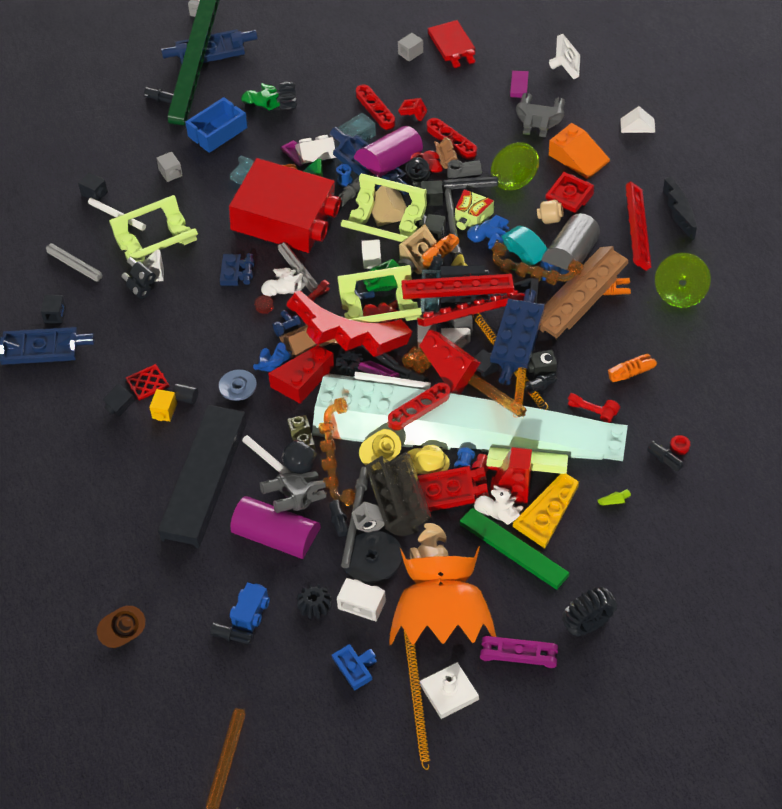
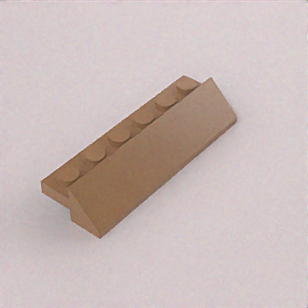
M613 246L600 247L545 304V311L539 330L543 333L547 331L555 338H558L566 328L570 330L617 280V275L628 264V259L614 251Z

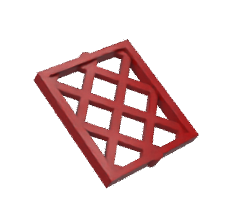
M156 364L125 378L131 387V391L134 392L139 401L155 394L156 389L164 390L170 387ZM154 370H157L159 375L153 374ZM143 375L148 376L147 381L141 380ZM151 377L157 378L156 382L150 381ZM160 379H163V381H164L165 383L162 384V383H158V382H159ZM130 381H136L135 386H132ZM139 382L145 383L144 387H138ZM148 384L154 385L153 389H148ZM136 389L142 390L140 395L137 394Z

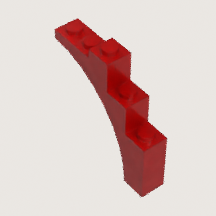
M301 290L294 292L290 303L292 309L308 325L306 333L317 345L335 339L345 351L363 345L373 357L406 345L413 332L402 319L386 323H365L343 318L321 308Z

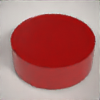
M682 435L674 436L670 442V449L677 455H684L690 449V441Z

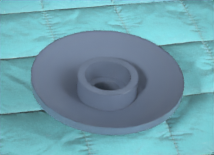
M232 370L223 375L219 381L220 393L225 398L233 401L244 400L250 397L257 387L256 378L246 370Z

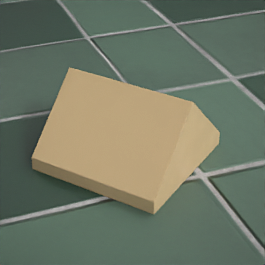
M381 186L374 193L375 203L371 212L377 227L401 221L407 208L399 191Z
M426 225L420 227L399 244L400 259L406 258L412 261L415 265L414 272L417 274H421L426 270L423 267L424 259L422 254L437 243Z

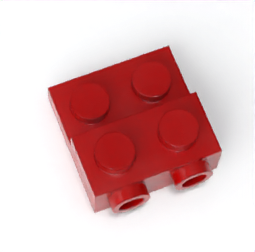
M563 172L547 192L546 200H557L559 203H562L563 208L576 213L593 196L594 185L572 174Z

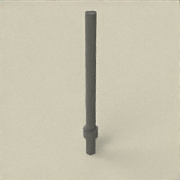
M447 188L444 192L450 234L458 237L452 192L450 188ZM459 244L451 251L453 259L462 254Z
M367 467L361 468L359 478L356 480V495L352 512L362 504L364 491L367 490L369 471ZM352 514L341 563L343 568H349L357 530Z

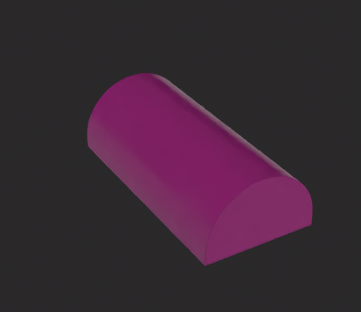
M403 126L359 149L355 153L354 159L379 178L410 161L414 153H422V139L415 129Z
M244 496L239 501L231 520V533L301 559L305 557L321 528L320 523L289 511L276 513L273 505L248 496Z

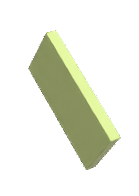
M490 447L487 465L501 467L510 449ZM532 451L531 471L565 474L567 473L568 455Z

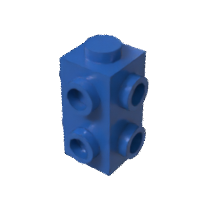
M247 582L245 588L241 589L238 603L230 611L232 625L235 628L252 633L255 626H259L262 618L261 614L264 609H267L270 602L267 588L260 584Z

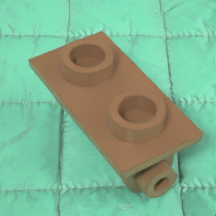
M446 137L441 143L434 142L436 152L441 160L440 164L445 169L448 168V163L451 160H458L455 150H453L454 147L451 139Z

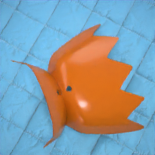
M480 546L474 558L433 556L406 559L400 548L406 570L416 584L409 586L401 594L391 626L390 645H392L401 626L412 645L416 643L426 626L433 631L442 644L446 642L457 625L462 628L472 643L475 642L483 624L487 627L490 635L496 637L491 614L478 587L466 583L474 570Z

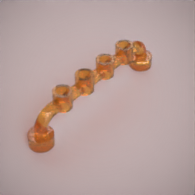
M495 242L491 249L494 252V263L500 266V270L504 273L509 274L511 270H516L515 273L520 277H525L529 273L531 278H539V281L542 277H545L546 281L552 285H556L557 281H569L576 274L580 275L584 269L583 264L571 260L568 266L569 272L567 274H560L555 270L547 271L539 266L531 267L523 262L518 264L510 259H500V256L505 255L507 247L499 242Z
M342 397L335 399L334 404L326 409L323 418L324 422L319 423V431L321 434H325V440L320 442L322 452H326L327 455L326 459H322L324 471L328 470V477L323 478L326 484L325 489H329L330 495L334 500L344 502L348 506L354 504L355 493L353 489L343 490L342 494H339L337 491L339 482L336 476L337 461L334 456L336 446L332 433L334 432V426L331 421V415L335 411L338 414H342L348 410L346 400Z

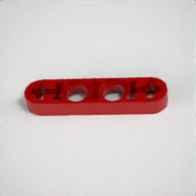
M362 84L357 86V99L376 122L385 130L394 128V115L368 85ZM378 110L383 111L382 113H376Z
M431 118L427 121V131L441 142L446 137L451 139L454 147L453 150L467 160L474 159L477 156L476 145L438 118ZM443 133H449L450 135H449V136H443L442 134H443ZM460 141L461 144H454V142Z
M446 383L435 384L389 413L388 427L395 431L401 430L446 402L450 397L449 385ZM423 399H429L432 403L429 405H425L421 401ZM409 408H413L417 412L415 414H409L406 410Z

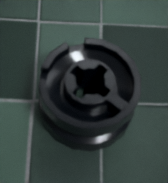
M420 157L410 159L411 161L405 167L408 180L411 183L428 181L430 177L428 162Z

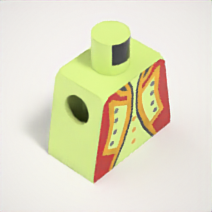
M464 189L455 208L457 227L465 230L467 226L481 225L494 213V200Z

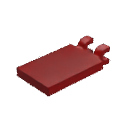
M458 20L428 28V34L445 61L450 60L454 68L460 67L458 59L463 56L467 58L469 64L475 63L473 57L475 55V47Z
M470 466L411 477L417 514L472 504L476 501L475 498L480 496L490 497L487 483H485L487 479L484 467L471 470ZM476 482H477V483H485V484H481V485H479V486H476Z

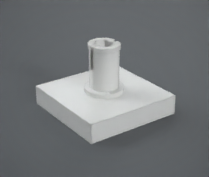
M564 34L557 36L556 57L549 60V65L552 69L562 65L570 76L575 79L579 77L580 54Z
M458 662L420 681V686L441 719L479 700V695Z

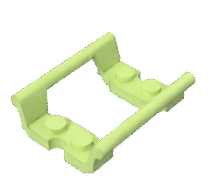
M360 174V191L356 198L359 207L351 211L348 221L342 220V227L403 242L418 230L415 223L418 220H422L426 210V189ZM375 184L409 193L412 203L406 208L399 225L400 234L364 225L369 220L374 207Z
M174 195L109 220L121 250H127L125 252L127 260L132 257L136 262H143L146 255L155 252L157 249L161 250L178 242L184 245L197 240L198 235L196 228L191 229L185 226V219L179 211ZM162 208L173 237L142 249L137 238L128 232V220Z
M410 265L338 276L342 309L348 311L344 314V318L374 323L405 318L406 321H410L420 317L422 313L421 308H418L417 302H413L412 299H403L401 280H412ZM394 275L398 287L396 290V300L399 311L363 317L360 299L354 292L356 281Z

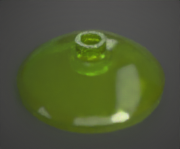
M518 142L510 144L503 148L494 158L491 165V176L498 177V187L501 189H519L528 184L535 176L539 167V156L536 150L527 143Z
M677 253L667 257L661 262L655 274V286L659 296L672 306H693L706 296L710 288L711 277L709 269L703 260L693 254ZM681 280L686 281V284L682 286L679 284V282Z

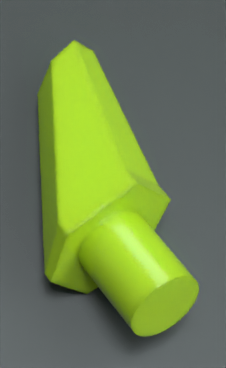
M628 489L622 492H614L598 499V503L600 505L625 503L624 499L630 497L631 493Z

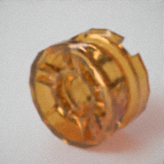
M415 346L402 357V362L407 369H414L415 372L423 374L432 364L420 347L416 349L417 347Z

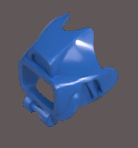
M282 342L277 344L272 356L269 349L264 348L260 353L259 363L254 364L253 368L255 370L271 372L289 362L292 351L287 352L286 346Z

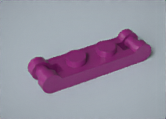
M492 636L482 638L483 650L480 652L481 660L544 665L547 668H555L557 666V659L555 658V655L558 653L557 644ZM492 647H498V650H492ZM541 652H546L547 656L541 655Z

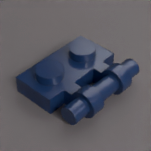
M248 253L244 260H242L241 254H223L220 286H238L239 280H243V283L246 285L250 284V280L253 277V254Z

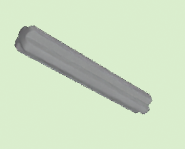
M287 243L279 244V252L292 269L296 271L297 275L299 273L303 274L301 280L305 282V286L312 293L318 286L317 282Z
M49 244L46 247L47 253L95 281L102 279L100 271L56 245Z

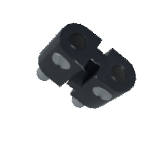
M130 257L127 262L132 266L130 271L132 276L123 273L121 277L126 281V286L140 299H145L151 290L149 284L154 283L156 275L141 261L136 262Z

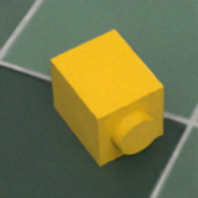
M156 389L150 404L152 419L171 421L177 406L175 392Z

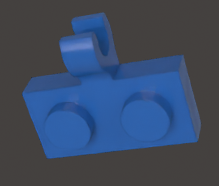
M349 644L332 654V659L354 691L372 680L371 674L365 667L377 662L375 659L376 655L372 649L367 650L358 657Z

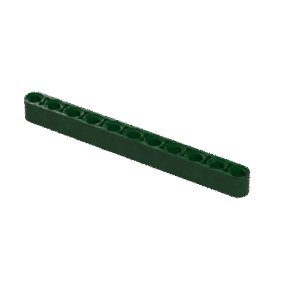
M220 0L199 1L168 113L169 124L186 125Z

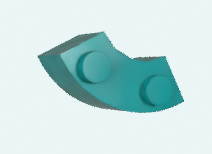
M516 226L502 235L504 246L509 252L517 254L525 266L534 265L541 261L547 250L543 241L527 227Z

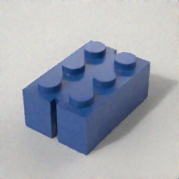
M225 97L186 121L188 137L197 144L199 143L209 153L248 128L246 113L237 106L234 107V104Z

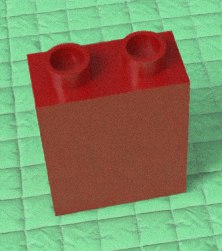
M256 158L229 205L230 230L276 244L285 242L290 248L309 253L315 241L323 242L328 230V222L326 221L328 216L335 218L338 214L341 198L334 196L335 181Z

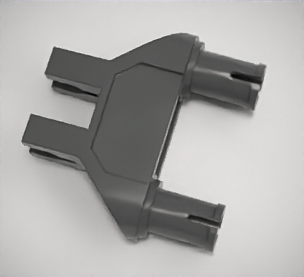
M524 93L521 102L516 106L517 115L524 123L523 134L530 135L532 127H539L541 129L539 137H546L548 129L557 125L563 119L565 100L561 98L559 102V97L556 98L553 107L530 104L532 95L528 93L526 98L527 93Z
M316 471L303 474L283 473L279 474L276 479L260 482V490L263 494L279 490L286 496L284 499L273 501L276 513L290 509L295 511L303 510L311 502L326 498L324 490L317 492L318 489L326 487L323 480L310 482L311 480L319 479Z

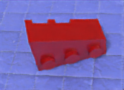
M429 330L419 345L444 383L449 385L451 393L461 394L481 362L437 331Z
M319 345L311 348L269 372L270 387L301 404L322 381L323 376L327 375L334 368L333 353Z
M515 447L510 449L503 460L502 466L497 469L495 477L491 479L490 498L496 500L491 493V490H494V485L510 490V497L515 496L517 498L514 503L528 504L532 449Z

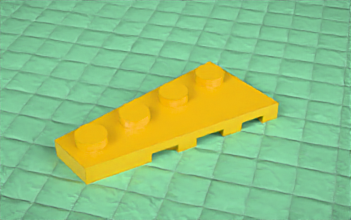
M566 473L560 474L513 522V527L543 548H546L574 496L579 482Z

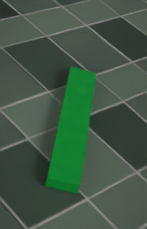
M474 508L460 520L461 526L557 590L569 577L567 570Z

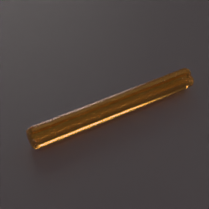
M474 374L468 382L516 416L524 417L526 415L525 412L527 410L524 406Z
M236 708L233 711L206 803L207 809H219L245 718V711L243 709Z

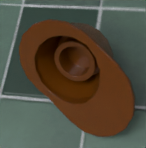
M127 605L108 614L97 626L99 641L109 648H117L128 643L143 632L145 628L144 614L139 608Z

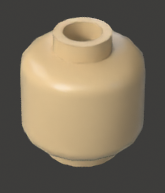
M557 200L543 201L540 204V208L537 209L538 219H542L544 224L559 222L561 217H564L562 203H559Z

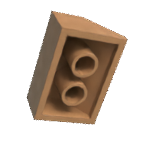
M308 325L279 336L281 342L285 344L286 350L288 352L292 351V358H296L317 346L306 333ZM332 339L319 344V346L325 348L330 343L331 345H336L338 342Z

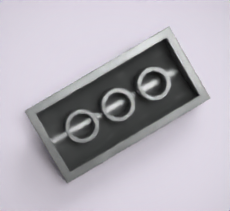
M586 214L571 216L544 253L542 261L576 273L599 239L600 228L598 223Z

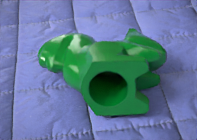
M261 83L262 91L248 90L241 97L242 102L245 104L254 103L269 111L280 106V102L276 99L279 96L276 92V87Z

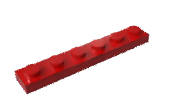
M630 181L626 184V197L633 261L637 266L648 270L651 268L643 191Z
M512 274L401 280L403 299L514 293Z
M514 290V293H507L504 296H501V294L492 295L488 300L483 298L473 301V304L469 305L468 303L457 304V308L453 309L451 307L441 308L440 312L434 313V311L425 312L423 316L417 317L418 325L426 327L504 307L508 299L523 301L525 294Z

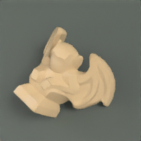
M433 523L424 524L426 529L418 537V542L421 545L418 549L415 547L410 548V559L449 556L444 545L437 546V541L446 542V534L442 528Z

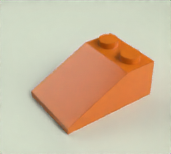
M573 123L549 140V156L586 179H589L610 162V158L587 132Z

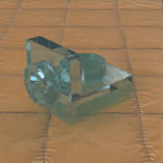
M244 156L238 158L239 165L230 174V180L242 184L254 163L253 160Z

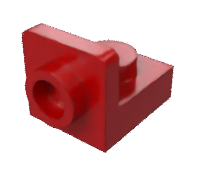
M421 98L404 100L398 112L401 116L414 114L418 121H422L427 113V108Z

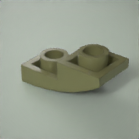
M303 415L287 419L292 440L302 441L316 450L307 416Z

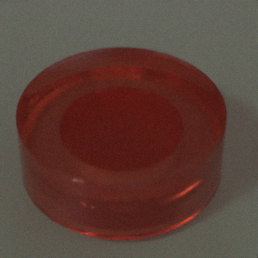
M266 295L258 297L255 300L256 310L260 313L270 312L273 309L272 298Z

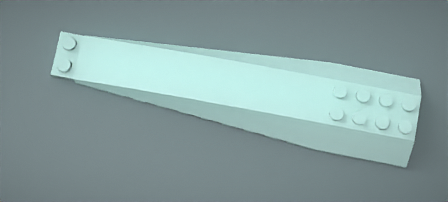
M327 374L323 376L315 404L312 435L364 442L378 431L390 429L387 424L389 413L426 390L357 380L352 376ZM450 393L449 399L403 429L392 431L400 437L402 447L421 445L423 448L426 445H436L450 450L451 447H466L469 449H481V452H489L490 447L508 449L515 447L532 449V451L567 454L568 458L623 461L628 425L607 423L522 406V413L519 416L517 414H520V412L515 410L513 412L514 404ZM423 399L421 401L425 405H429L432 403L429 399ZM409 408L406 410L409 414H415L417 412L413 408Z

